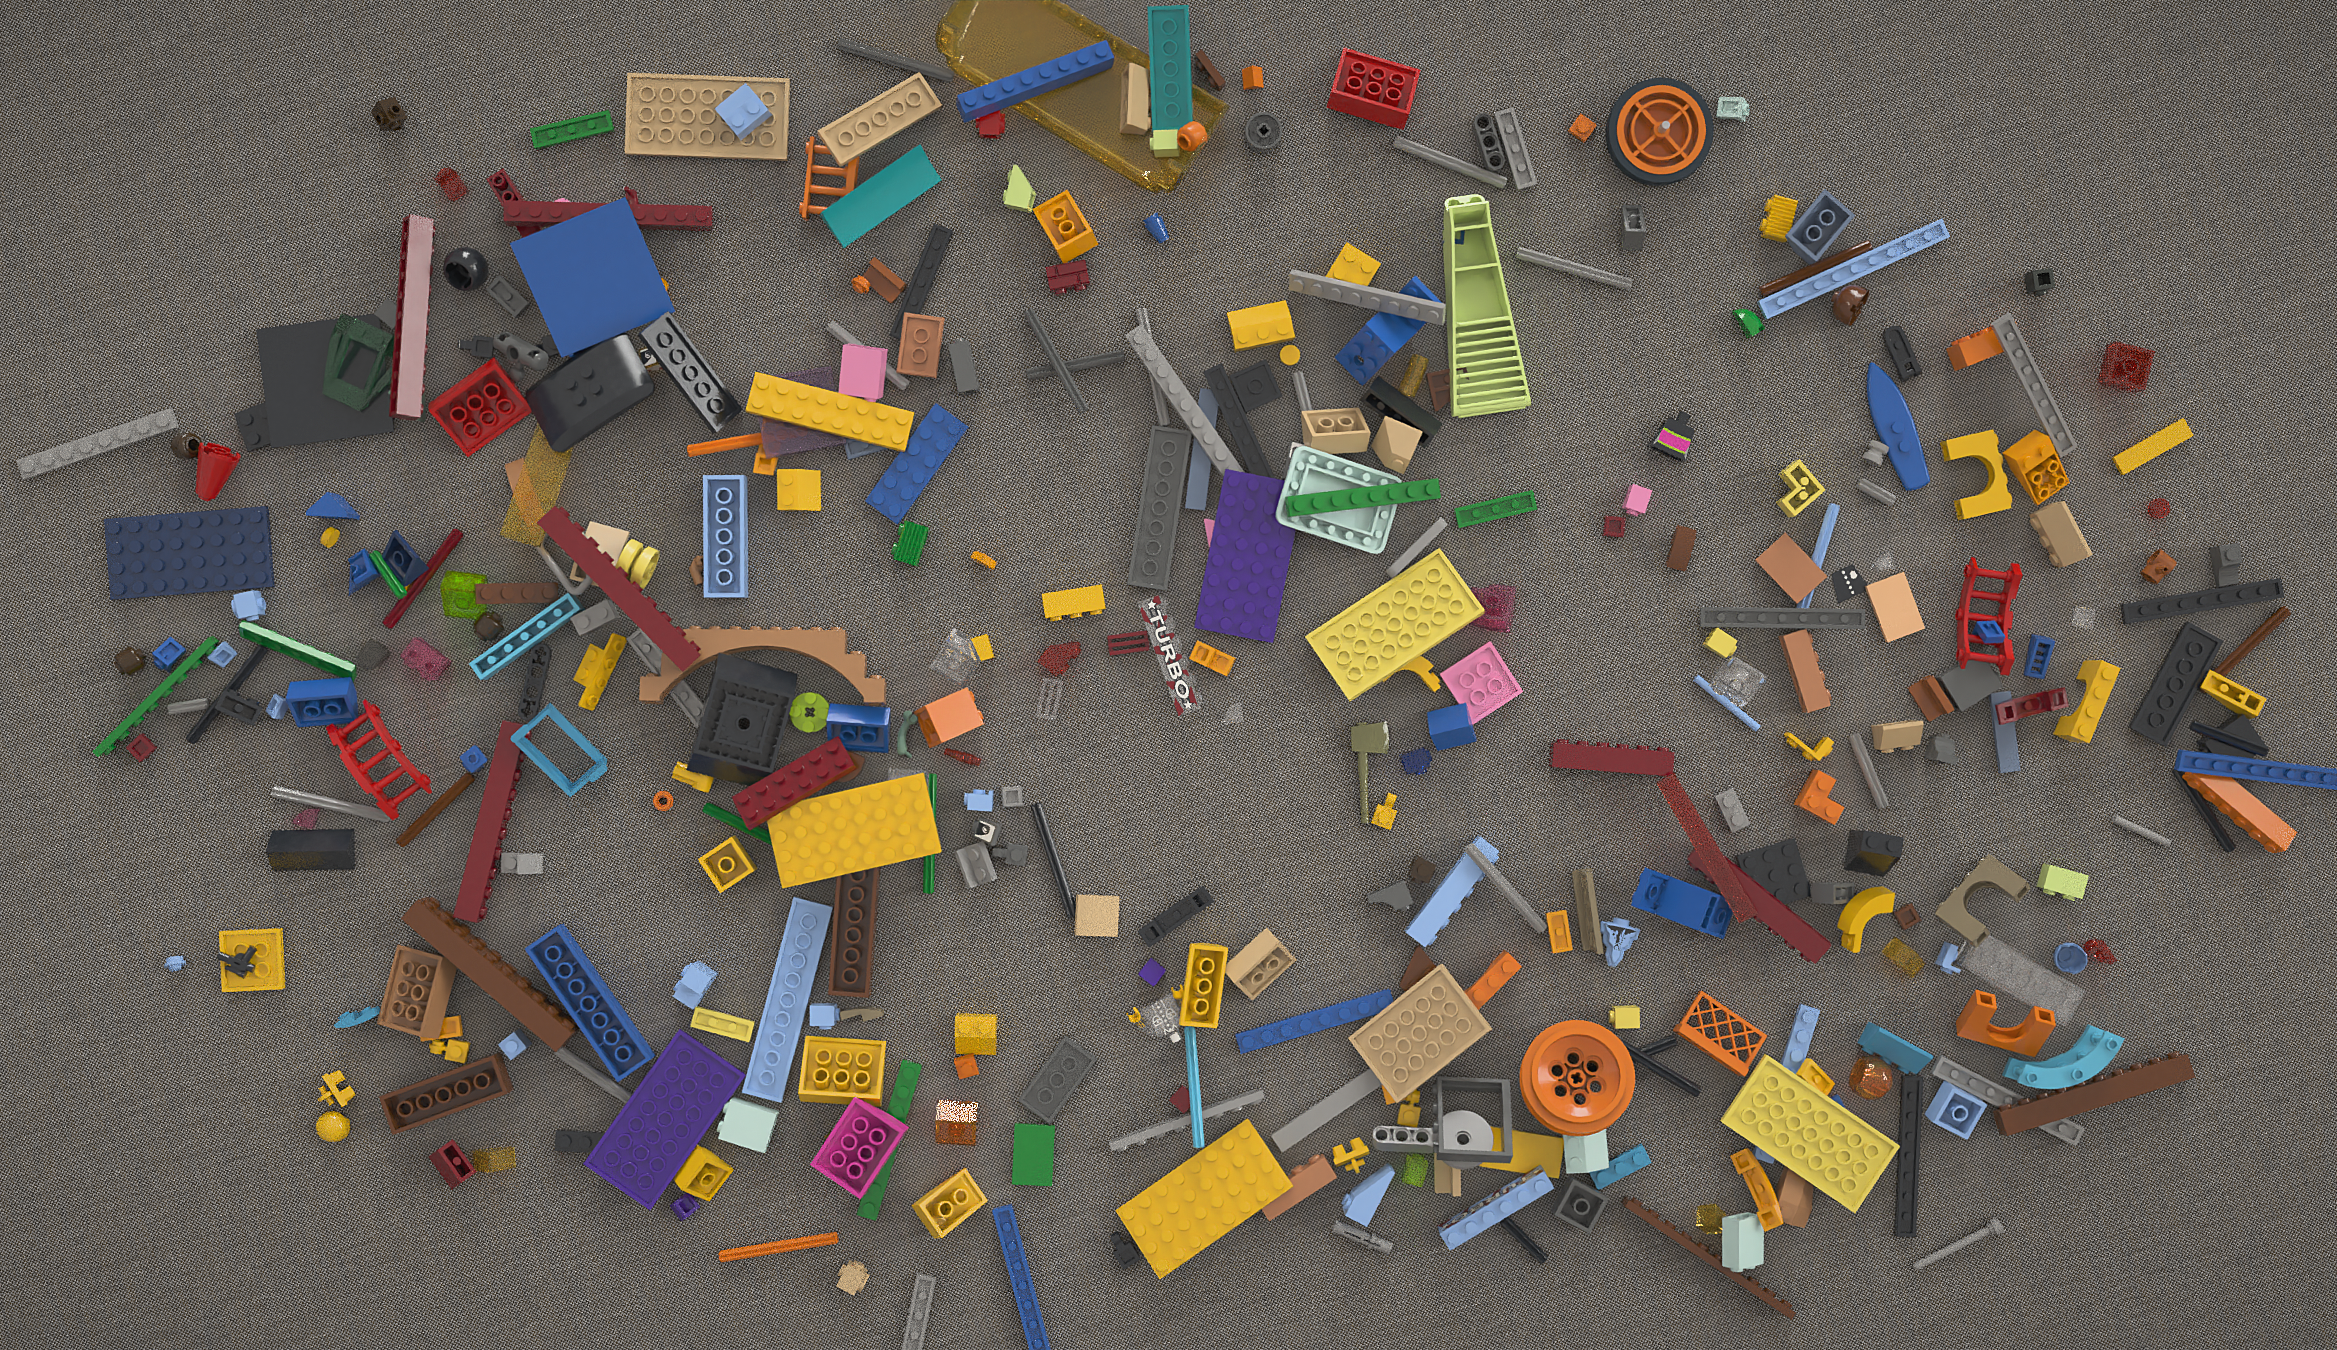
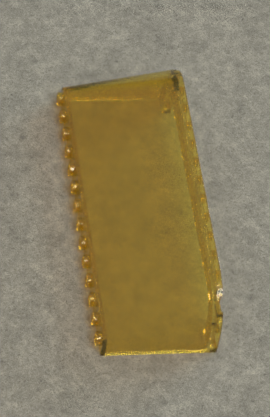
M956 0L938 23L935 42L939 53L943 52L947 58L946 64L956 74L976 87H981L1107 40L1115 57L1112 68L1009 107L1139 187L1151 192L1158 193L1160 190L1170 193L1179 187L1230 107L1223 100L1217 99L1205 89L1192 83L1193 121L1204 126L1206 135L1195 151L1189 152L1179 146V156L1155 157L1154 150H1150V138H1153L1151 108L1148 109V117H1151L1150 129H1147L1144 135L1120 133L1122 72L1129 63H1134L1148 69L1150 76L1149 56L1139 51L1138 48L1131 46L1120 37L1113 35L1102 26L1095 24L1087 19L1086 16L1077 13L1068 5L1058 0Z

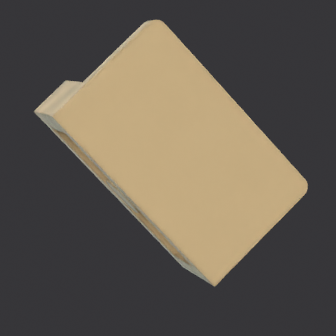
M1434 1153L1435 1193H1451L1452 1196H1461V1169H1455L1448 1166L1442 1160H1437V1155Z

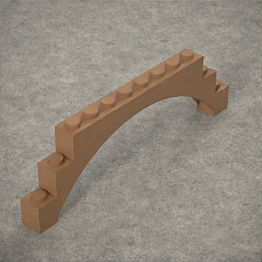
M689 626V629H683L687 634L684 637L689 642L693 640L701 648L699 651L701 655L682 672L665 653H662L661 677L655 673H648L646 677L640 676L639 701L642 704H663L664 698L678 683L698 668L716 660L718 653L730 655L752 650L787 651L817 660L847 679L863 696L866 706H886L887 682L880 675H871L867 678L866 655L860 651H851L850 654H847L848 634L846 630L840 627H832L830 630H822L823 628L811 627L810 630H802L801 627H790V630H782L781 627H770V630H762V627L753 626L750 627V630H745L738 626H731L729 629H721L719 626H710L709 629Z

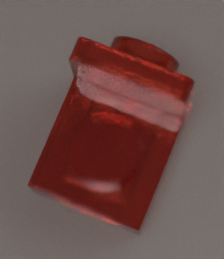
M451 167L441 169L437 173L438 176L434 178L452 202L469 191L458 173Z
M2090 939L2084 944L2085 947L2082 948L2088 956L2094 953L2097 960L2101 963L2112 965L2117 961L2102 940Z

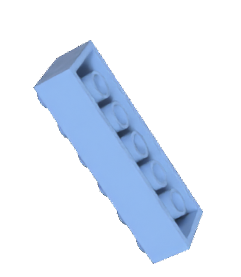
M703 475L704 598H748V477L745 475Z

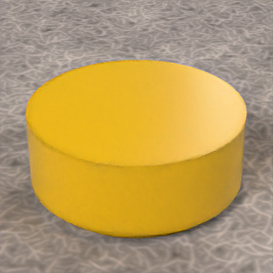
M1286 345L1280 352V360L1287 366L1295 365L1300 358V351L1294 345Z
M334 527L327 528L321 536V544L327 548L332 547L339 538V530Z

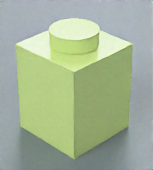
M1178 129L1153 130V138H1150V150H1154L1155 157L1179 156V145L1177 143Z

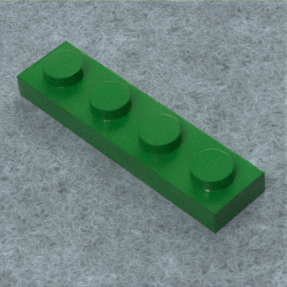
M609 110L530 128L533 145L536 150L615 131Z
M1533 490L1454 508L1458 528H1463L1538 509Z

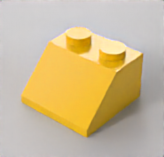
M777 469V510L821 511V471Z
M957 1013L955 1016L956 1054L996 1055L997 1014Z
M696 1145L673 1180L682 1191L710 1201L734 1169L710 1150Z

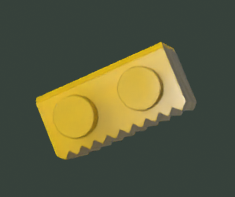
M1777 195L1772 196L1770 200L1767 199L1764 211L1767 212L1766 218L1762 219L1759 231H1762L1761 237L1781 243L1786 242L1785 235L1792 227L1798 201Z

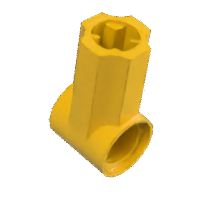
M678 761L673 770L672 778L690 784L697 790L709 793L714 777L687 771V764Z

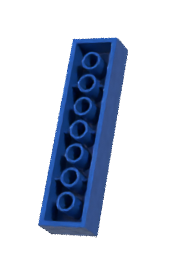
M564 923L556 926L525 948L530 958L617 1082L656 1056Z

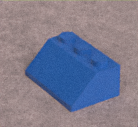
M351 677L290 682L286 701L297 727L330 725L332 723L346 724L358 718L357 692Z
M830 703L827 716L828 741L838 736L846 750L889 752L891 708Z

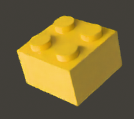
M1346 242L1326 277L1368 286L1381 263Z
M736 835L698 859L720 893L758 869Z

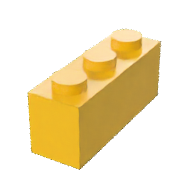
M1102 585L1042 594L1045 618H1050V622L1062 620V616L1070 615V618L1082 617L1084 612H1090V615L1102 614V610L1106 609Z

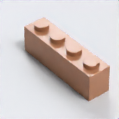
M1799 629L1778 636L1802 712L1809 713L1831 706V694L1824 685L1825 675L1818 667L1819 657L1817 652L1813 651L1811 633L1807 632V629Z
M1315 1154L1308 1159V1163L1304 1166L1298 1165L1293 1168L1291 1174L1287 1177L1294 1187L1265 1206L1262 1211L1267 1219L1271 1221L1336 1179L1337 1175L1324 1154Z

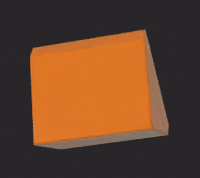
M1252 65L1242 69L1243 90L1264 88L1262 67Z

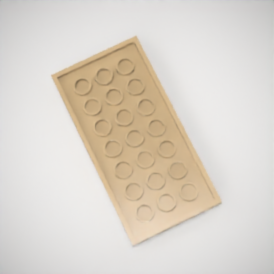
M627 73L625 154L788 161L790 79ZM746 83L772 115L744 139L740 140L715 108Z

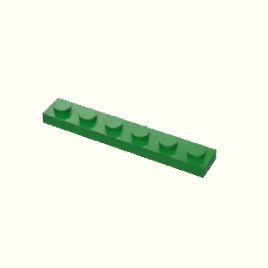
M242 620L239 625L240 637L259 645L261 644L264 647L342 678L351 677L352 681H354L357 676L356 665L349 660H341L331 653L316 650L311 645H304L297 642L294 638L279 635L274 630L264 629L254 622L249 623Z

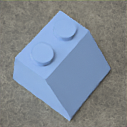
M746 83L715 108L740 140L744 139L772 115Z

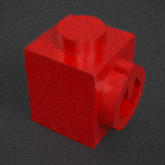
M1000 110L977 118L976 128H979L980 138L1001 139V133L1005 134V114H1001Z

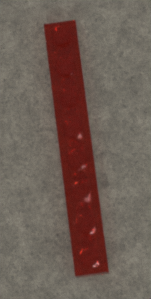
M1675 772L1656 782L1738 922L1742 923L1757 915V910Z

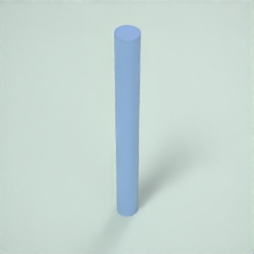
M1700 675L1693 679L1695 683L1756 732L1760 728L1757 722Z

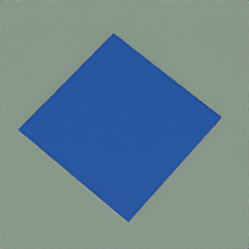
M626 197L510 243L561 357L658 319L667 311L669 313L675 312Z

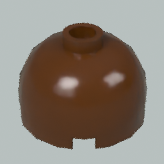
M1849 285L1840 292L1836 291L1831 299V302H1833L1832 312L1835 318L1844 325L1852 326L1862 312L1860 311L1862 305H1866L1870 291L1857 285Z

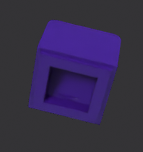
M1150 958L1138 972V975L1154 987L1166 972V969L1153 958Z
M687 1192L669 1205L681 1221L700 1208V1205L693 1196Z

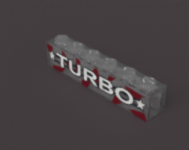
M1159 594L1137 602L1178 716L1201 709L1200 704L1204 702L1200 692H1195L1193 685L1197 683L1193 673L1189 674L1186 666L1190 665L1187 655H1182L1180 647L1183 644L1180 636H1175L1173 628H1176L1173 617H1168L1166 609H1169L1166 598H1161Z

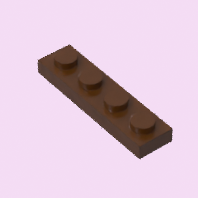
M558 582L474 584L475 604L554 603L559 599Z

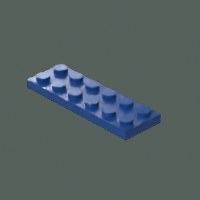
M935 403L908 440L905 452L900 451L865 501L898 525L969 427Z

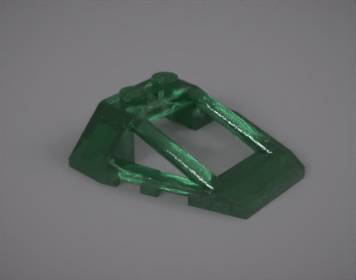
M341 314L332 331L329 342L323 394L362 412L379 395L378 393L387 384L391 383L392 366L375 385L385 357L387 356L393 360L394 336L357 318ZM341 336H342L343 339H342V342H341L340 347H339V349H338L339 342H340V338H341ZM352 340L378 351L363 390L337 378Z

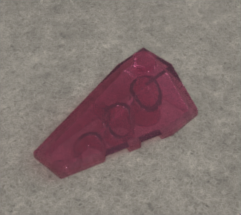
M1492 584L1486 588L1478 589L1477 587H1472L1471 592L1484 608L1485 613L1469 624L1490 631L1510 633L1514 618L1516 586Z

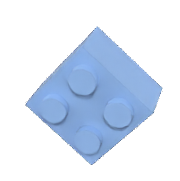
M1944 1080L1924 1115L1933 1123L1968 1139L1987 1104L1979 1097Z

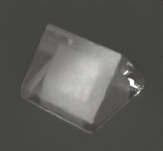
M1882 552L1871 569L1873 571L1894 569L1891 553Z

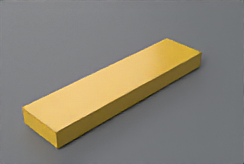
M2182 418L2112 457V460L2119 473L2124 475L2194 435L2185 419Z

